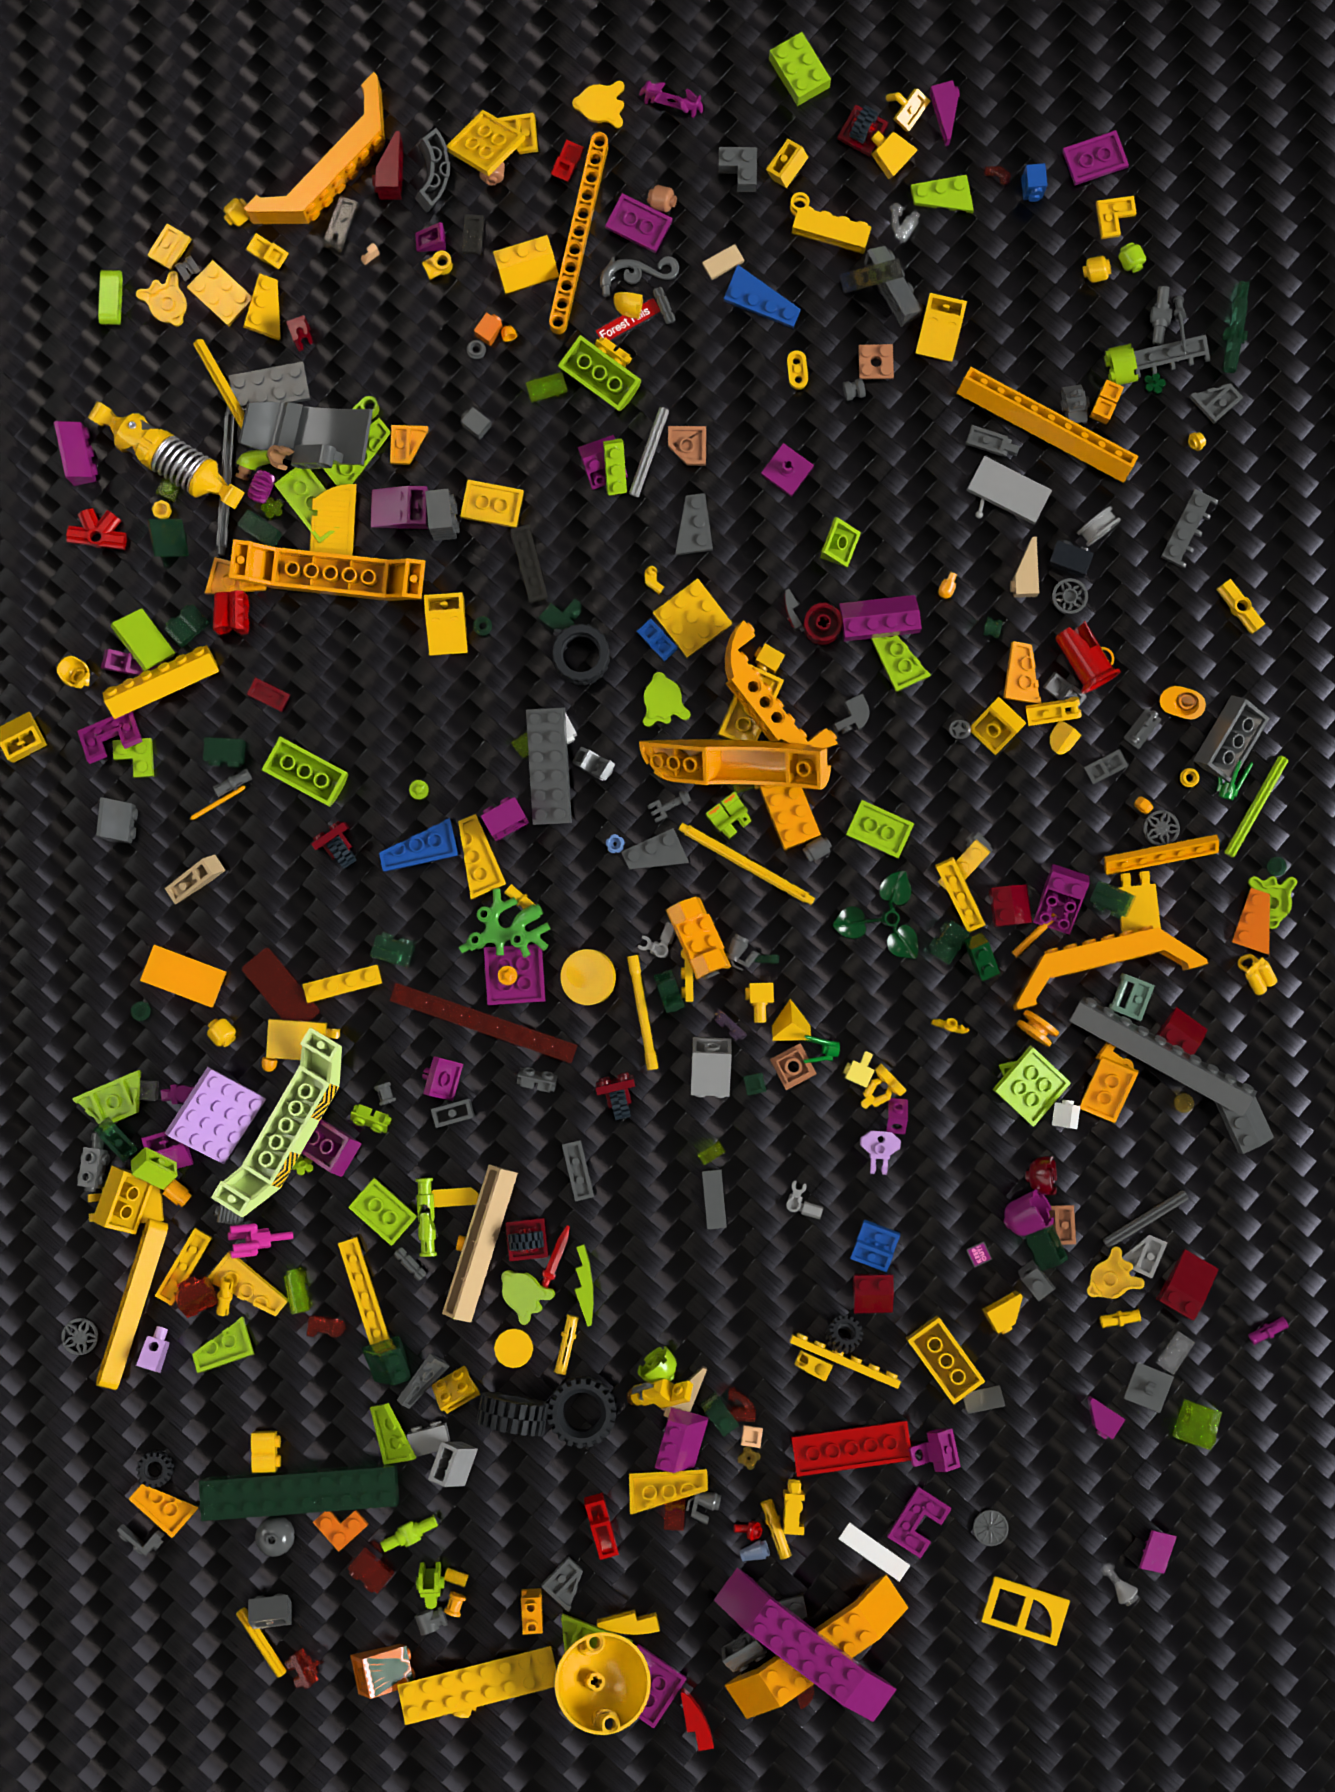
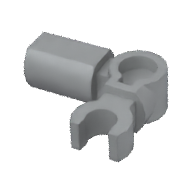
M666 922L660 937V943L657 941L653 943L649 937L642 936V939L647 940V946L642 947L638 945V948L643 951L651 950L650 953L659 958L667 957L669 954L668 945L672 944L676 935L672 923Z
M794 1181L791 1186L793 1194L789 1195L786 1203L788 1211H801L802 1215L820 1220L823 1207L809 1202L801 1203L803 1197L800 1196L806 1190V1184H803L801 1190H797L795 1187L797 1181Z

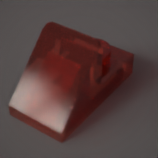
M685 1498L665 1504L664 1530H684Z

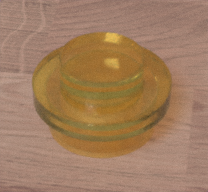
M1182 1093L1175 1098L1174 1105L1179 1112L1186 1113L1192 1110L1194 1100L1189 1094Z

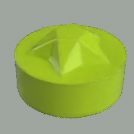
M416 780L410 785L409 792L413 798L422 800L427 797L429 787L424 781Z

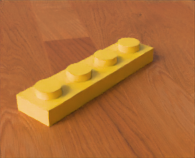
M954 857L936 864L940 877L967 932L969 933L985 926V921Z
M373 965L302 985L307 1003L383 983L378 965Z
M194 1228L155 1294L157 1298L171 1306L174 1304L210 1243L211 1236Z

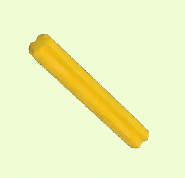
M245 1607L240 1609L236 1613L237 1617L276 1677H281L286 1673L285 1667L261 1630L252 1629L248 1623V1610Z

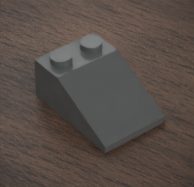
M100 797L96 836L110 842L132 843V839H135L136 828H134V820H137L138 809H135L136 806L132 803Z
M746 1632L721 1648L722 1661L732 1672L737 1670L741 1672L749 1667L748 1664L754 1660L758 1662L766 1656L767 1647Z

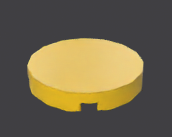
M516 1328L506 1330L499 1335L495 1342V1356L506 1367H521L532 1356V1340L523 1330Z

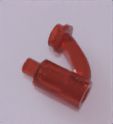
M735 1387L729 1388L728 1400L735 1402V1399H737L745 1408L732 1407V1410H724V1418H732V1421L755 1422L756 1409L752 1402L741 1393L735 1391Z

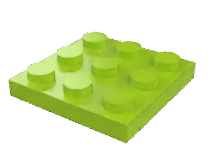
M1029 1046L992 1090L1034 1127L1071 1082L1034 1047Z

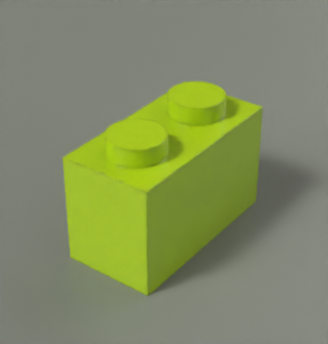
M145 1147L131 1160V1173L136 1178L164 1189L178 1176L177 1162Z

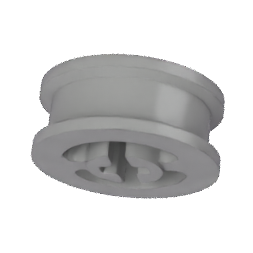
M1111 506L1095 516L1077 532L1078 535L1082 534L1087 540V546L1096 542L1121 521L1120 518H1116L1113 515Z

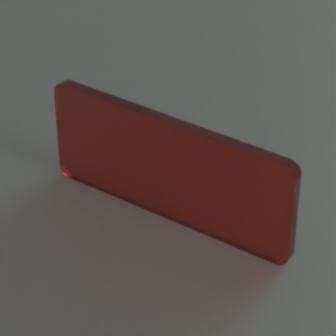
M269 948L262 950L242 967L246 976L283 1020L310 1021L319 1014L320 1010L314 1002L307 1003L302 987Z

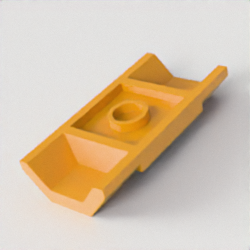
M699 897L678 902L666 910L696 979L721 968L728 969L731 967L710 915L707 914Z

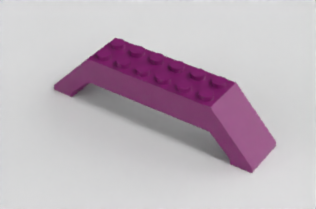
M738 1567L715 1597L714 1601L747 1633L840 1704L874 1722L897 1690L881 1676L863 1667L771 1597Z

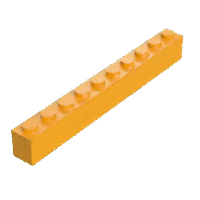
M970 367L957 391V394L965 399L974 402L980 407L987 409L1123 483L1138 458L1132 452L973 367Z

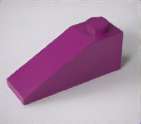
M953 80L931 86L929 93L945 146L949 145L958 97H960L959 89L957 86H954Z

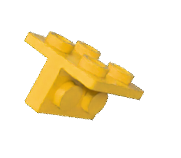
M465 1366L432 1384L438 1406L441 1411H445L447 1414L480 1395L479 1389L470 1378Z

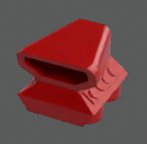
M238 590L216 592L214 594L213 630L218 635L226 634L231 630L241 635L248 634V595L244 591Z

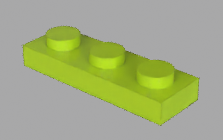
M621 438L603 441L608 495L627 493L623 440Z

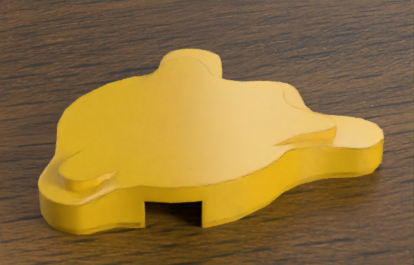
M617 81L610 86L600 84L589 86L573 99V108L583 114L590 122H606L617 129L621 128L623 120L619 114L624 108V102L616 98L624 91V84L622 81Z
M176 271L169 272L165 284L154 280L148 289L136 291V297L148 304L151 313L157 320L170 323L175 327L182 325L187 301L183 292L179 289V274Z
M1115 1246L1111 1249L1109 1257L1098 1263L1092 1270L1087 1293L1091 1297L1115 1299L1122 1296L1127 1290L1142 1289L1144 1287V1280L1129 1274L1133 1269V1264L1124 1260L1121 1248Z

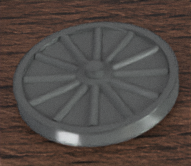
M986 1510L975 1518L973 1532L977 1540L982 1544L996 1546L1007 1537L1008 1523L1006 1518L998 1511Z

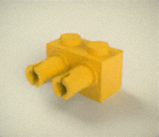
M750 983L749 988H745V999L749 1000V1004L754 1006V1023L766 1022V1005L774 1002L773 983Z

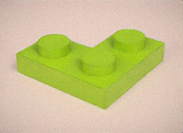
M142 738L143 742L127 749L123 747L121 740H113L114 760L133 759L134 778L154 777L152 738Z

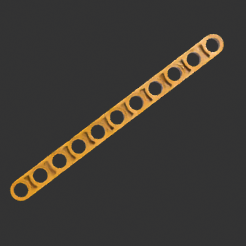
M602 132L593 134L589 145L549 318L551 331L555 334H563L567 329L608 151V138ZM597 141L604 142V145L596 146L595 143ZM593 159L600 160L598 164L591 163ZM595 177L596 180L594 182H588L587 178ZM591 195L592 198L590 200H584L583 196ZM582 212L588 214L586 218H580L578 215ZM578 230L584 232L582 236H576L574 233ZM574 248L580 250L578 254H571L570 251ZM573 266L575 271L567 272L566 268ZM568 284L571 286V289L565 291L562 289V286ZM561 302L567 304L563 309L558 308V304ZM557 320L563 322L560 327L554 326L553 323Z

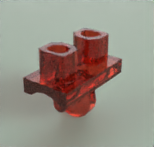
M304 1648L299 1649L285 1662L288 1670L296 1669L298 1673L294 1677L296 1688L304 1687L307 1689L318 1681L316 1666L320 1662L318 1659L312 1661L310 1655H306Z

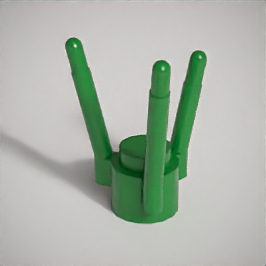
M1240 760L1237 762L1230 783L1224 782V785H1222L1223 779L1218 777L1216 791L1219 792V797L1232 801L1234 797H1237L1238 791L1253 765L1252 762L1249 763L1237 786L1234 783L1240 769Z
M805 1035V1039L809 1040L804 1041L822 1045V1054H825V1056L803 1060L804 1063L824 1060L832 1061L833 1057H838L840 1052L839 1042Z

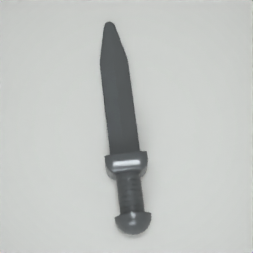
M1177 295L1173 298V303H1175L1174 316L1179 321L1181 341L1186 356L1183 319L1187 317L1182 303L1184 298Z

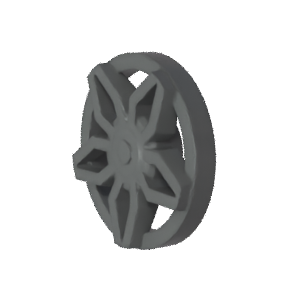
M1068 578L1060 581L1054 587L1052 601L1060 612L1075 614L1080 612L1087 604L1088 592L1082 582ZM1068 582H1073L1078 585L1074 586L1072 589L1071 585ZM1061 585V590L1063 592L1056 593L1058 587ZM1081 587V590L1077 593L1075 589ZM1082 591L1084 592V601L1081 597H1078ZM1064 601V603L1062 604L1063 608H1061L1057 602ZM1065 604H1069L1068 610H1065ZM1073 605L1079 607L1076 610L1070 611Z
M1164 810L1151 813L1143 825L1146 839L1156 846L1173 843L1180 831L1177 818L1172 813ZM1156 814H1162V816L1160 817V821L1158 818L1153 816ZM1165 815H1167V821H1163ZM1170 817L1175 822V825L1168 824L1170 822ZM1150 818L1153 819V820H1155L1156 823L1153 824L1152 821L1150 820ZM1148 823L1153 827L1149 832H1147ZM1170 827L1176 828V830H1173V831H1171V830H1169V829H1170ZM1154 831L1156 835L1150 837V834ZM1175 833L1174 837L1169 841V834ZM1159 836L1162 843L1155 842L1152 839Z
M74 1319L68 1322L62 1331L63 1346L72 1354H87L98 1343V1329L88 1319ZM80 1321L82 1323L79 1325L78 1329L77 1326L73 1325V1323ZM89 1325L94 1330V1334L91 1332H87L89 1330ZM69 1327L73 1328L75 1331L71 1332ZM66 1331L68 1332L69 1335H72L71 1337H68L67 1339H66ZM91 1336L95 1339L88 1340V1337ZM72 1339L73 1343L68 1345L67 1343ZM86 1342H94L93 1345L87 1350ZM77 1344L76 1348L78 1351H75L70 1347H73Z

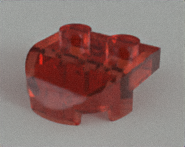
M196 1277L188 1278L178 1284V1290L174 1292L178 1308L187 1318L195 1316L199 1312L218 1303V1291L212 1286L211 1280L207 1277L199 1280Z

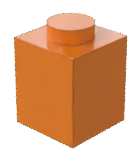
M486 312L474 329L475 337L491 346L503 328L502 320L495 314L490 315Z

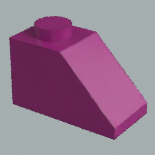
M1089 1396L1087 1400L1093 1426L1098 1429L1096 1433L1104 1439L1107 1437L1113 1439L1125 1419Z

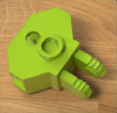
M421 1562L419 1577H416V1589H419L420 1597H425L426 1607L432 1610L437 1606V1599L440 1597L441 1589L445 1587L444 1576H441L440 1562H436V1569H426L425 1563Z

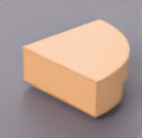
M374 243L368 246V252L361 256V261L364 265L380 254Z

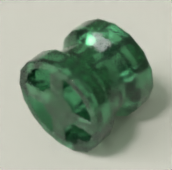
M987 617L983 635H993L994 638L998 639L1003 620L998 619L996 621L991 617Z

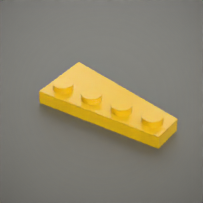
M230 1251L205 1280L209 1284L220 1287L222 1277H224V1280L225 1276L232 1277L234 1279L232 1294L274 1316H277L289 1301V1299L240 1258L231 1259Z
M707 1469L679 1471L676 1473L652 1472L629 1474L630 1514L708 1491Z

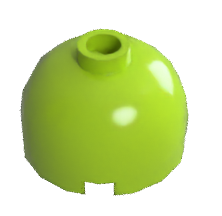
M664 1346V1349L658 1347L644 1358L646 1362L644 1366L640 1365L638 1368L639 1376L646 1382L651 1383L661 1379L671 1382L674 1378L677 1363L671 1351Z

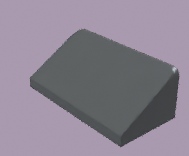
M1000 1385L974 1390L963 1398L967 1414L1005 1406Z

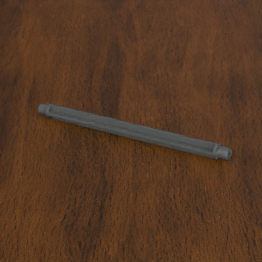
M227 405L224 422L221 476L229 486L232 479L235 418ZM219 497L216 548L217 555L225 556L230 506L223 503L221 497Z

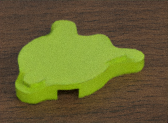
M662 672L655 673L644 693V702L647 708L646 716L643 719L644 725L650 727L657 721L669 724L671 722V715H676L682 720H688L691 714L682 703V694L678 685L666 678Z
M1255 876L1249 878L1248 884L1251 888L1270 894L1269 929L1277 928L1283 918L1290 913L1292 907L1291 893L1297 885L1296 878L1289 877L1281 885L1277 883V879L1274 876L1264 881Z
M506 1270L501 1275L503 1298L516 1311L519 1322L522 1325L530 1322L532 1313H538L542 1310L540 1300H551L555 1296L553 1289L541 1286L536 1278L529 1273Z

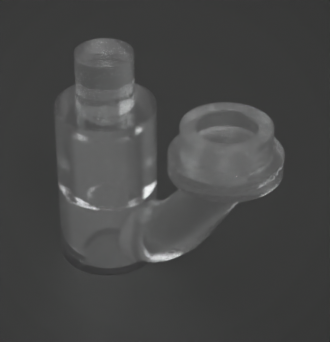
M894 203L890 206L892 211V228L895 236L900 241L906 242L917 226V219L920 214L913 211L911 216L908 215L900 226L898 215L901 216L904 209L898 203Z

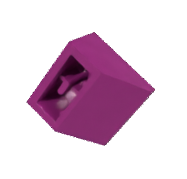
M614 435L578 447L592 490L606 485L603 441L615 440Z
M165 1132L141 1138L144 1148L147 1147L177 1162V1169L193 1165L189 1146L167 1136Z

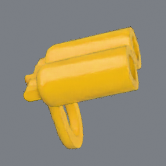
M1246 954L1238 960V967L1246 972L1245 976L1256 995L1264 994L1267 991V987L1277 983V978L1272 968L1263 957L1258 959L1252 954ZM1246 959H1252L1253 961L1252 966L1249 968L1242 965V962Z

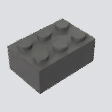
M449 489L425 491L428 525L433 540L457 539L456 533H460L459 522L455 515L458 514L454 495L450 494Z

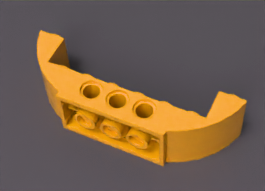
M742 621L732 632L726 647L725 671L728 681L725 684L767 739L772 742L810 744L813 747L829 748L838 744L836 735L831 730H827V728L806 740L807 735L801 728L798 729L796 727L793 716L790 713L786 714L783 710L784 705L778 698L775 699L771 694L770 686L760 680V674L756 668H751L747 663L749 661L747 656L743 652L738 651L740 647L756 636L753 633L755 630L749 622ZM748 685L752 686L753 692L749 691ZM760 700L764 702L765 707L760 705ZM772 715L775 716L776 723L772 721Z

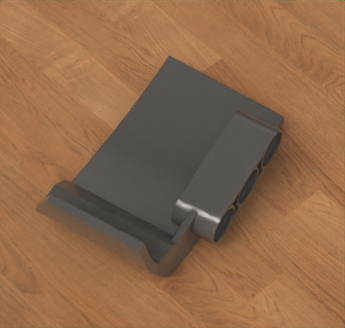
M290 402L247 403L238 443L256 450H268L273 445L289 447L295 452L289 456L286 455L284 459L290 460V465L300 469L332 468L333 464L364 465L373 410L305 407L302 404Z

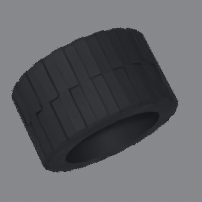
M571 625L563 629L553 643L552 657L555 668L560 676L569 683H574L575 685L594 683L608 669V664L610 663L608 642L605 636L591 625ZM576 638L592 640L599 650L597 664L585 672L571 670L563 659L565 646Z

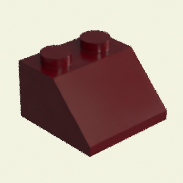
M1012 885L989 889L994 927L1032 923L1027 885Z
M1175 1007L1156 1035L1162 1036L1166 1039V1042L1172 1045L1180 1046L1184 1052L1194 1055L1208 1029Z
M892 1273L853 1274L854 1313H893L894 1281Z

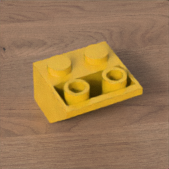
M30 711L0 726V746L7 760L12 763L47 746Z

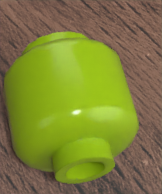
M1129 243L1120 249L1121 252L1118 258L1125 271L1132 270L1135 273L1143 268L1142 265L1146 262V256L1140 245Z

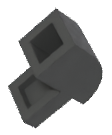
M863 694L844 703L850 717L834 724L836 733L841 731L844 734L852 730L853 725L858 732L865 726L869 718V707Z
M580 747L572 761V764L602 781L607 780L615 766V763L602 758L583 747Z

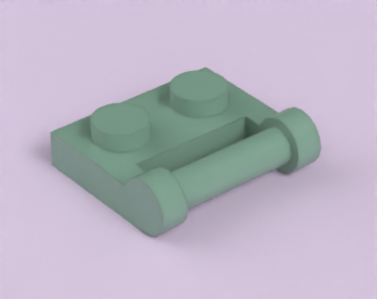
M1121 973L1119 978L1121 981L1113 1002L1109 1004L1108 1008H1111L1116 1013L1141 1021L1155 985ZM1129 982L1133 986L1126 1005L1122 1008L1119 1005Z

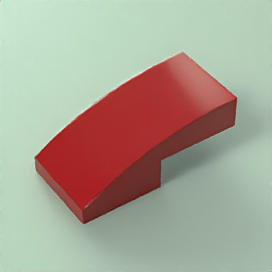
M566 139L551 175L569 182L584 147Z

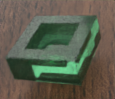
M763 1073L744 1076L747 1096L766 1092Z

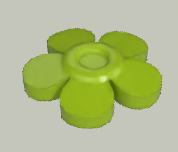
M300 1155L292 1170H297L298 1175H304L305 1171L311 1172L313 1170L312 1160L308 1157L303 1159V1156Z

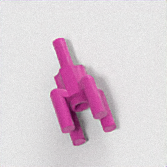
M255 1223L230 1226L228 1240L245 1239L246 1242L232 1245L233 1251H230L231 1259L256 1256L258 1249L270 1248L272 1241L293 1239V1232L270 1234L269 1228L258 1229Z

